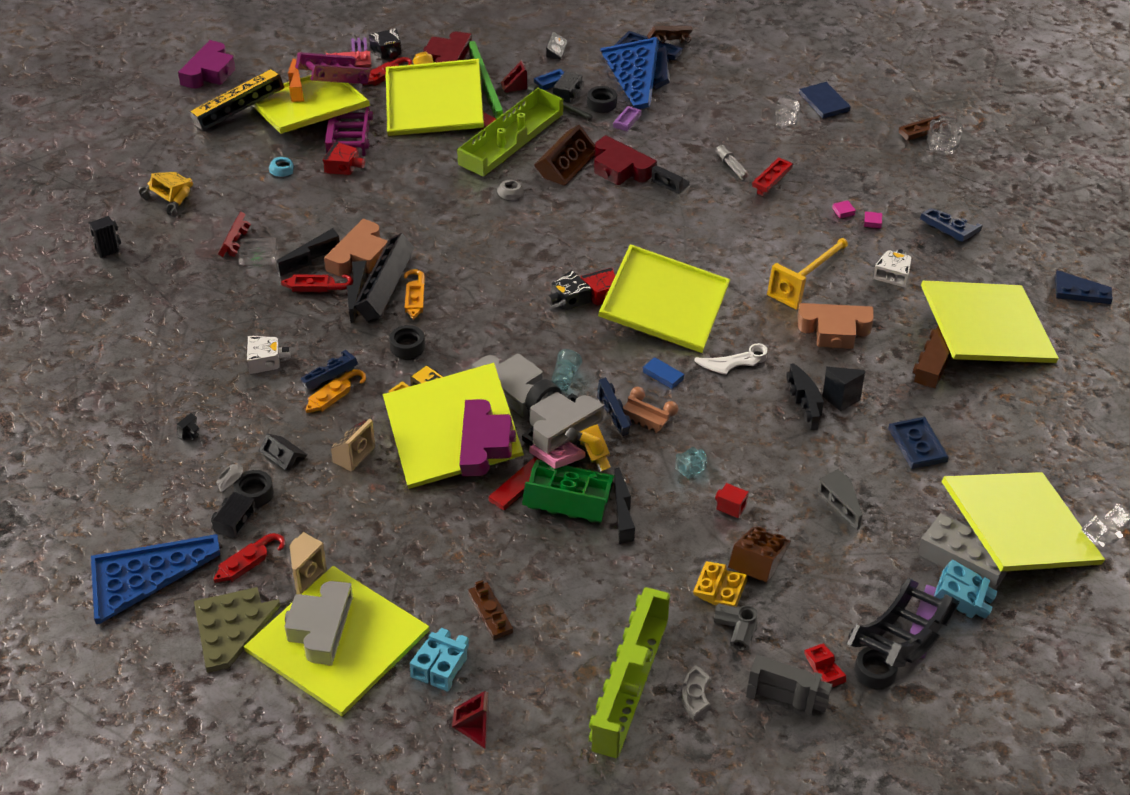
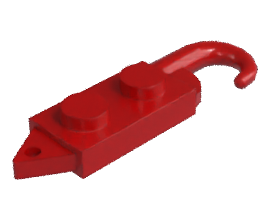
M400 57L391 62L384 63L370 71L368 84H362V86L377 85L385 81L386 67L399 66V64L404 62L409 63L408 65H413V61L408 57Z
M343 274L342 278L347 279L348 282L335 283L334 278L329 275H293L291 278L282 280L281 285L291 289L292 292H328V290H346L347 285H353V278Z
M270 533L255 543H250L218 565L219 569L214 577V583L228 580L233 582L264 561L267 556L265 545L271 541H279L280 546L277 550L281 551L285 546L284 537L280 534Z

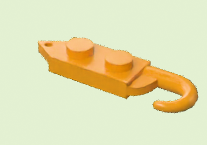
M411 269L404 274L405 279L411 274L418 276V280L410 281L406 284L405 313H408L413 320L420 313H423L425 275L418 269Z
M353 369L344 373L339 378L333 379L308 397L309 402L306 407V413L319 410L323 412L350 392V378L361 376L360 384H363L366 380V374L362 370Z

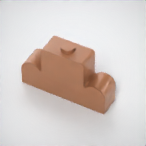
M362 219L324 257L326 272L342 277L343 274H351L352 262L367 261V271L371 274L387 243V240L380 238L379 225Z
M799 303L798 328L803 333L816 331L818 347L853 349L856 334L867 336L871 333L874 318L873 307Z

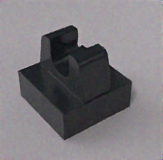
M190 413L177 423L176 435L181 439L186 436L192 440L199 436L197 433L199 427L196 425L197 417Z

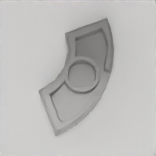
M697 665L686 675L682 688L683 705L693 721L710 710L711 707L706 698L705 691L711 684L712 678Z

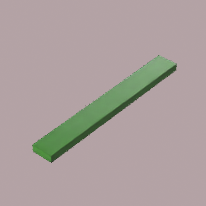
M470 41L469 55L471 59H479L481 85L493 115L497 119L503 115V109L475 41Z

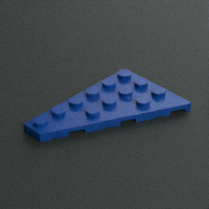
M657 37L600 49L619 84L636 109L648 108L651 104L659 44Z
M218 535L91 556L95 623L101 624L220 555Z

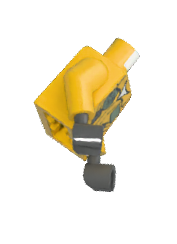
M176 172L152 173L151 180L147 183L148 186L140 187L139 194L146 200L150 198L151 194L149 191L151 190L167 201L173 202L166 205L167 214L171 211V215L174 217L178 213L177 205L180 206L183 200L188 197L193 181L191 178H185Z
M598 424L582 431H578L573 427L566 431L565 436L571 439L569 442L575 445L579 441L580 445L585 446L591 462L597 463L600 472L611 468L607 459L610 456V452Z

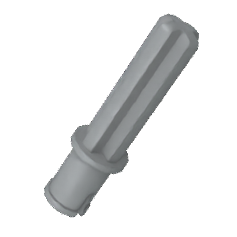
M719 145L716 148L715 152L722 158V162L727 163L742 180L749 176L747 171L734 158V154L729 152L724 145Z

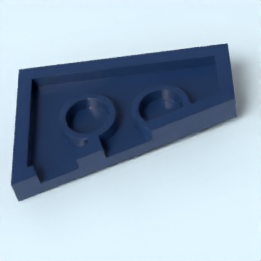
M666 46L658 49L653 82L656 90L670 83Z
M933 208L924 211L920 216V220L926 222V224L934 226L941 232L947 233L962 242L980 232L983 226L979 223L976 226L967 223L968 220L963 218L961 220L954 219L951 214Z
M1056 270V298L1103 304L1112 303V287Z
M347 350L341 352V357L337 359L331 358L327 361V366L317 367L300 378V380L307 389H315L321 385L320 383L326 380L331 381L337 378L338 374L353 370L354 366L358 365L356 357Z
M606 377L600 379L597 398L599 401L603 400L605 411L607 413L611 412L612 422L621 436L629 434L630 426L632 425L628 415L624 414L623 404L620 399L616 398L613 384L609 383Z

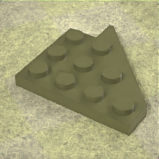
M258 587L194 601L207 673L231 667L244 651V646L262 630L281 607L279 599L261 603Z

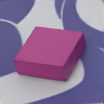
M848 200L834 203L832 209L839 218L853 216L856 212Z
M865 211L864 227L881 228L882 213Z

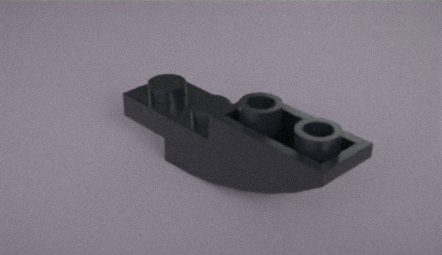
M792 363L790 364V370L786 372L787 383H790V395L794 396L795 404L801 403V408L805 409V422L809 423L810 430H818L824 405L822 395L808 374Z

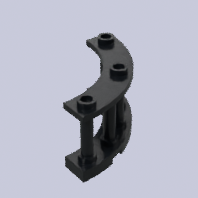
M907 578L906 582L901 585L900 593L891 606L875 621L866 625L856 624L855 628L849 633L847 644L853 647L867 646L886 655L885 663L894 667H904L906 662L914 663L933 646L940 637L937 634L942 625H948L960 601L947 594L942 599H938L916 589L919 583ZM912 596L937 607L931 619L927 620L905 610ZM899 617H902L924 628L914 635L893 624ZM889 632L906 640V642H893L882 637V635Z

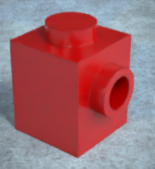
M726 483L723 489H719L715 496L717 501L716 510L739 518L747 506L749 492Z

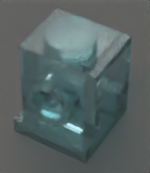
M692 447L682 454L678 453L676 455L675 469L686 478H692L706 469L707 455L705 451Z

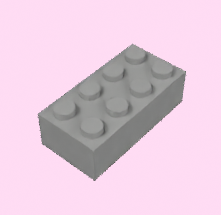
M942 513L938 515L921 539L919 556L944 568L953 559L979 574L982 578H988L990 580L989 587L994 590L997 589L1008 572H1001L971 527Z

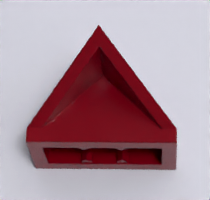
M520 61L500 82L504 92L527 90V69L523 61Z
M483 691L455 707L452 723L453 728L484 749H486L489 719L488 692Z

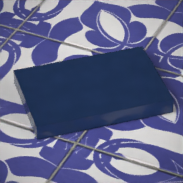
M827 81L799 89V94L822 119L849 112L851 106Z
M926 417L889 424L888 429L911 469L948 462L949 457Z

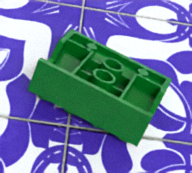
M536 459L531 471L530 480L525 482L522 505L530 509L547 510L553 514L562 513L572 518L580 517L591 522H602L614 475L567 465L554 469L542 460Z

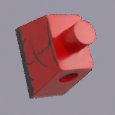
M334 142L323 159L324 173L351 175L356 167L362 169L365 167V159L359 158L357 148Z
M612 267L581 276V279L592 288V302L595 305L603 304L615 278Z

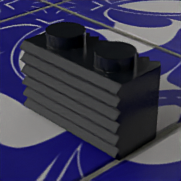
M566 70L553 86V94L561 97L563 101L571 103L572 99L577 97L578 91L584 87L583 75Z
M107 216L89 222L94 248L100 258L120 251L119 245L121 240L119 235L116 234L118 226L115 220L112 221Z
M232 492L229 498L223 500L220 510L213 513L211 518L213 530L236 539L241 530H243V527H245L256 512L254 499Z

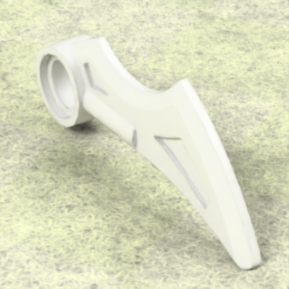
M757 343L750 346L749 352L719 358L696 357L694 361L708 370L727 375L736 366H754L757 363L764 362L767 359L768 349L765 345ZM759 351L763 354L755 355L754 352Z

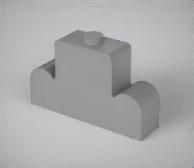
M515 354L501 364L499 359L493 355H487L472 364L473 369L494 363L508 406L522 417L530 413L525 406L527 393L535 383L542 380V370L533 362H530L521 354Z
M555 392L530 407L533 444L545 453H550L571 440L565 436L569 428L573 427L578 431H582L603 421L604 405L586 395L578 397L574 403L559 392Z
M328 581L320 588L321 597L296 594L290 611H286L285 631L287 641L303 643L305 656L309 662L325 665L333 664L353 599L351 583Z

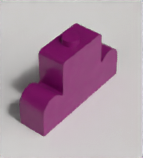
M209 40L178 71L180 85L194 89L203 86V81L221 85L235 71L234 56L226 54L223 43Z
M484 399L465 400L459 465L462 476H481L490 469L488 459L511 458L512 442H516V431L513 430L511 415H493L489 401Z

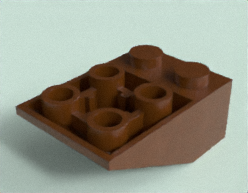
M752 527L734 544L728 568L768 582L774 575L791 540L786 539L781 534L766 532V529L762 527Z

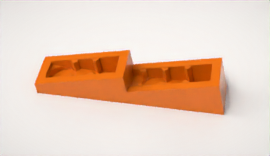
M292 59L288 71L291 102L304 101L299 70L295 68L296 59Z

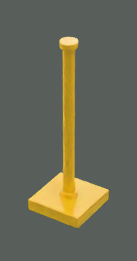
M844 238L839 239L837 244L799 273L778 263L772 265L767 295L797 310L799 303L802 302L806 282L805 276L840 249H845L848 246L847 240Z

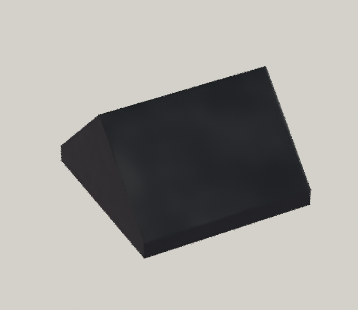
M826 366L822 397L840 412L861 400L865 370Z

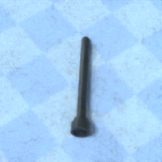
M532 83L528 88V95L537 88H540V86ZM563 101L564 109L587 120H592L591 114Z

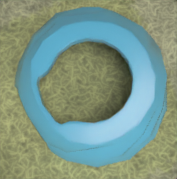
M277 157L271 161L269 172L274 176L286 177L293 174L294 164L289 158ZM283 161L289 163L290 165L280 167L277 166L276 163Z

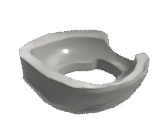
M506 180L498 186L497 193L503 199H517L524 195V189L519 182ZM513 183L518 185L517 188L509 189L505 187L506 185H512Z
M232 464L222 472L216 482L221 492L228 489L241 477L243 467L238 464Z

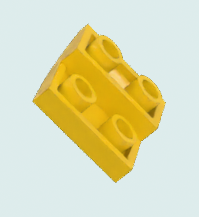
M706 561L694 588L693 595L716 606L719 603L737 607L748 580L747 575L727 571L725 564Z

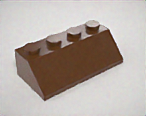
M580 124L568 130L534 164V167L544 179L564 186L595 155V144Z

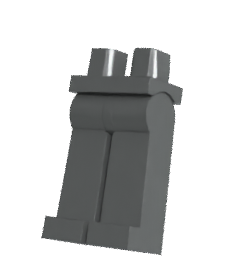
M756 654L750 671L746 697L755 699L756 694L792 704L796 709L805 710L806 714L812 715L813 709L826 712L833 684L821 681V673L815 672V675H813L809 671Z

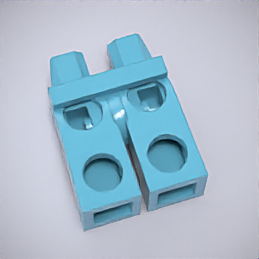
M952 559L942 571L934 597L942 599L947 594L960 601L957 610L966 613L967 617L972 618L977 614L986 619L991 613L992 606L983 601L985 600L991 604L998 591L989 587L990 580L988 578H982L979 574Z
M441 628L437 633L431 632L429 639L425 641L410 662L411 678L427 684L431 682L432 686L449 692L454 677L467 660L469 638L460 635L455 641L451 639V632L444 628Z

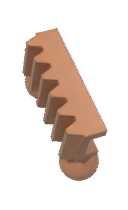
M634 387L630 392L628 402L623 406V412L629 416L630 420L633 419L635 424L640 422L642 427L647 425L648 430L654 428L655 433H657L667 423L669 416H675L678 413V405L673 401H668L664 404L663 410L642 401L645 398L643 388Z

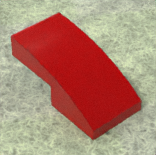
M824 643L804 650V654L813 671L822 674L821 681L833 684L832 687L846 682V674L835 663V655Z

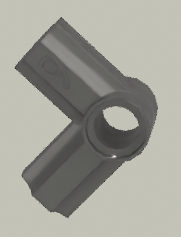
M718 603L715 609L714 622L734 626L735 629L730 645L738 651L744 652L749 650L753 634L757 629V610L750 605L738 608Z

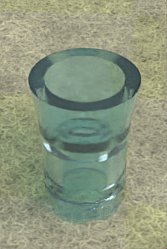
M569 349L558 352L551 381L561 391H567L577 370L582 364L581 356Z

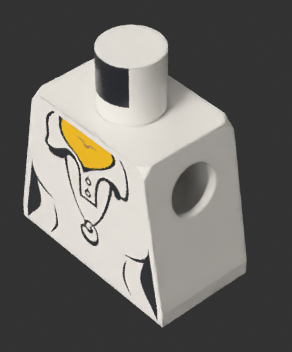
M902 249L896 252L886 251L875 265L873 279L906 288L911 256L907 255Z
M248 336L247 364L249 374L278 369L280 367V358H291L290 347H279L278 338Z

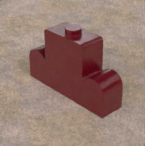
M452 32L449 35V39L431 37L423 52L431 54L434 63L465 60L469 53L472 33Z
M607 135L595 143L594 173L616 185H621L631 176L637 182H646L652 178V168L657 165V160Z

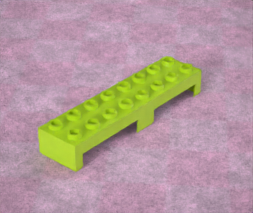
M537 88L457 149L458 165L484 177L563 115V99Z
M644 587L642 595L638 594L635 603L636 611H632L629 618L630 627L625 628L623 645L619 644L616 652L617 661H613L610 667L609 674L611 677L605 680L603 686L604 695L598 698L596 710L598 711L590 719L589 728L591 732L589 742H592L591 752L616 759L621 753L668 622L670 595L667 592ZM648 640H655L656 644L650 645ZM632 700L634 703L632 705H628L626 701ZM624 708H629L631 712L629 714H624L622 710ZM625 717L627 721L621 722L620 718Z

